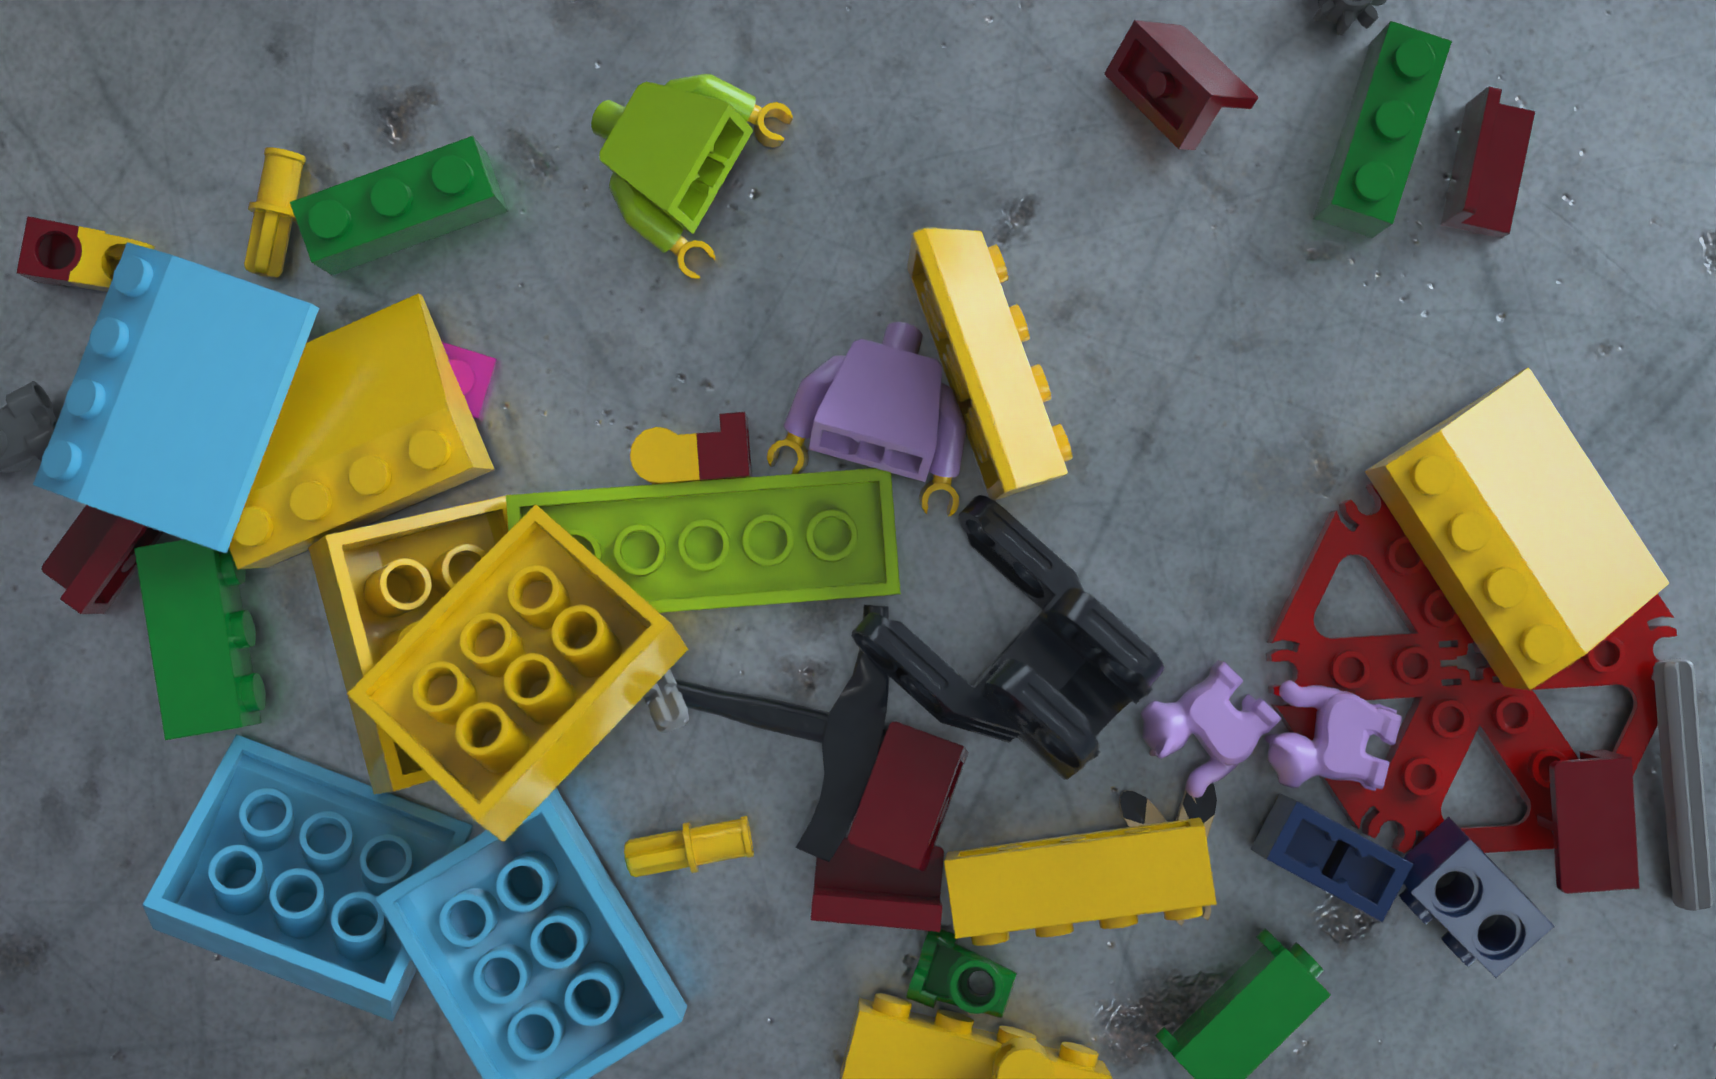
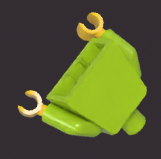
M712 74L672 79L665 85L646 81L637 86L626 107L611 100H605L596 108L591 121L593 133L606 140L599 152V160L613 172L610 178L609 189L623 219L631 228L662 253H666L668 250L678 257L677 262L680 270L684 275L692 279H700L701 277L685 266L684 256L686 252L692 248H700L714 261L715 255L713 249L707 243L698 240L689 242L681 234L683 229L694 234L751 136L753 129L746 121L754 124L755 137L761 144L766 147L775 148L781 146L785 139L779 134L770 132L764 124V119L774 117L786 124H790L793 120L790 109L783 103H768L762 108L755 104V96Z

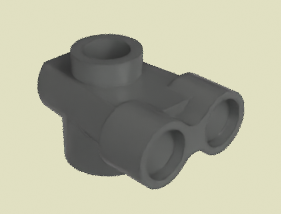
M35 381L7 394V405L0 409L1 472L11 473L20 471L28 466L34 457H37L42 462L43 454L48 447L58 421L54 415L53 406L48 395Z

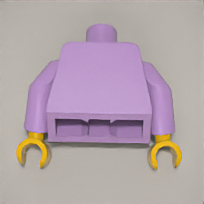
M890 323L886 327L882 344L865 339L855 340L846 356H832L807 375L798 387L785 420L784 428L788 431L785 439L775 442L768 450L767 461L769 466H775L780 450L784 446H789L796 451L798 457L797 464L791 474H799L804 471L809 461L808 450L926 482L930 472L934 474L933 480L922 487L919 494V504L927 514L929 507L928 499L931 493L939 489L946 490L950 495V501L947 505V516H952L959 507V496L951 486L952 477L959 476L966 437V423L954 390L941 383L942 364L936 359L918 355L923 338L921 331L908 323ZM805 438L810 439L808 450L803 444Z

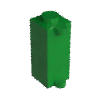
M1264 928L1256 936L1263 946L1173 1034L1163 1027L1155 1035L1194 1079H1246L1331 996L1316 980L1324 972V969L1297 942L1287 950Z

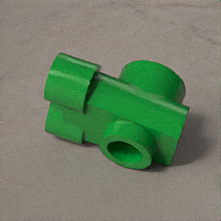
M942 928L940 932L928 931L906 998L934 1008L937 1001L958 1006L968 1013H984L1002 1018L1018 973L957 944L959 938L955 939V933ZM984 971L989 974L993 983L990 993L979 995L971 989L969 980L973 972Z

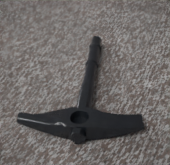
M864 605L863 619L871 612L889 619L888 606ZM859 648L853 675L830 712L763 696L724 691L675 679L676 687L681 692L687 708L719 715L752 727L822 743L824 779L820 800L813 818L796 848L830 862L845 838L859 808L889 727L884 725L887 712L889 676Z

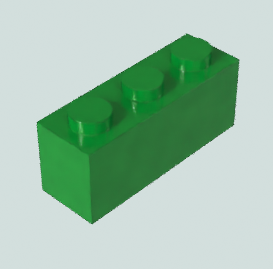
M1390 21L1372 40L1313 219L1370 238L1375 237L1393 224L1452 43L1451 40Z
M474 136L290 202L311 263L330 275L338 274L508 212L488 154Z
M188 540L134 548L165 740L260 724V711L264 710L266 706V692L260 674L257 672L253 673L249 649L255 645L256 631L251 613L247 609L243 610L239 585L245 582L246 570L237 569L229 548L227 553H223Z

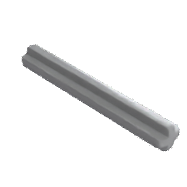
M1662 660L1655 663L1653 671L1672 896L1675 906L1689 911H1697L1710 908L1714 901L1695 670L1693 663L1688 660Z

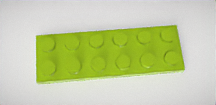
M869 468L506 495L508 532L535 504L538 505L659 613L901 594L891 472Z

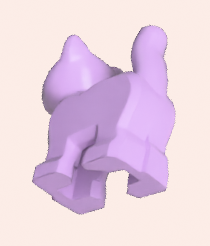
M1219 660L1211 667L1209 676L1185 692L1178 701L1163 703L1154 700L1141 712L1144 722L1142 738L1151 748L1149 751L1151 756H1157L1161 759L1175 753L1185 745L1191 734L1195 735L1209 754L1210 760L1196 768L1189 775L1186 782L1187 793L1195 798L1203 796L1206 788L1211 783L1226 777L1239 763L1245 761L1252 754L1262 734L1268 733L1282 719L1263 699L1258 698L1255 700L1249 694L1242 701L1241 711L1234 708L1229 698L1243 683V680L1231 667Z
M1291 680L1283 682L1279 690L1280 696L1284 701L1295 707H1313L1317 709L1313 740L1295 732L1275 733L1265 736L1264 740L1269 743L1268 761L1276 771L1279 783L1287 787L1298 788L1306 780L1314 776H1321L1332 780L1357 781L1364 788L1376 791V788L1382 789L1389 768V762L1366 753V745L1369 737L1373 734L1380 737L1382 742L1390 745L1395 744L1401 724V716L1397 715V710L1380 704H1370L1353 693L1321 685L1300 687Z

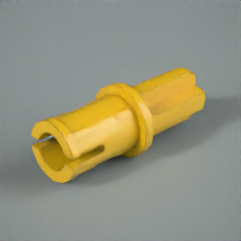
M266 147L256 202H249L248 210L254 214L244 267L245 270L252 274L273 278L279 277L283 273L292 222H296L290 202L297 200L302 168L305 165L306 158L293 151Z
M742 816L740 819L692 827L690 822H684L682 830L629 839L625 842L624 854L630 875L639 877L687 867L690 868L691 873H696L699 871L698 865L746 856L747 858L754 857V849L747 816Z

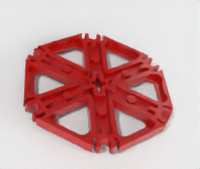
M1370 483L1366 486V489L1374 499V509L1369 515L1362 514L1351 499L1339 504L1341 515L1346 522L1353 526L1350 530L1341 522L1337 510L1330 511L1266 642L1290 641L1294 643L1292 651L1289 649H1274L1266 653V661L1287 662L1292 669L1290 680L1300 687L1321 685L1353 693L1364 700L1415 698L1398 731L1395 744L1391 745L1385 757V760L1389 762V768L1382 789L1376 788V791L1366 789L1360 782L1352 780H1332L1319 776L1352 827L1359 829L1363 816L1369 808L1373 809L1366 815L1362 823L1363 834L1375 839L1380 832L1381 826L1385 822L1393 820L1397 825L1398 832L1391 847L1405 854L1412 848L1415 840L1416 846L1444 821L1441 812L1442 803L1478 732L1528 807L1523 819L1515 824L1461 828L1462 831L1484 853L1554 849L1552 831L1537 825V814L1552 812L1549 766L1553 761L1575 760L1579 758L1533 690L1621 685L1625 687L1633 697V710L1612 752L1632 757L1634 775L1658 725L1655 682L1652 680V675L1654 673L1653 667L1659 660L1654 656L1653 645L1659 638L1677 636L1676 628L1660 625L1649 626L1647 622L1659 617L1674 618L1659 594L1655 595L1586 655L1531 690L1504 687L1501 682H1493L1492 676L1497 675L1489 663H1486V666L1476 668L1475 678L1470 679L1468 670L1453 665L1441 666L1440 661L1457 660V656L1466 655L1468 644L1473 643L1475 653L1482 654V652L1378 491ZM1349 555L1361 557L1411 633L1327 638L1317 631L1314 624L1315 611L1338 564L1343 558ZM1439 641H1450L1451 646L1439 647ZM1453 679V685H1442V680ZM1281 685L1268 686L1269 694L1281 697L1279 690ZM1271 704L1275 712L1282 718L1281 721L1289 733L1295 732L1313 740L1316 708L1295 707L1290 704L1282 706Z

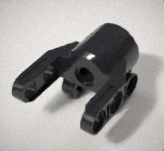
M977 495L960 512L958 517L962 528L967 534L970 546L1041 609L1003 649L973 686L900 621L886 619L874 612L868 613L852 631V638L870 660L940 723L1008 743L1014 738H1018L1062 779L1068 780L1079 770H1082L1090 760L1099 755L1100 751L1098 749L1100 746L1096 739L1097 735L1130 702L1133 701L1137 704L1140 699L1153 690L1151 686L1163 673L1164 665L1157 653L1101 602L1083 590L1076 572L1004 507L987 496Z

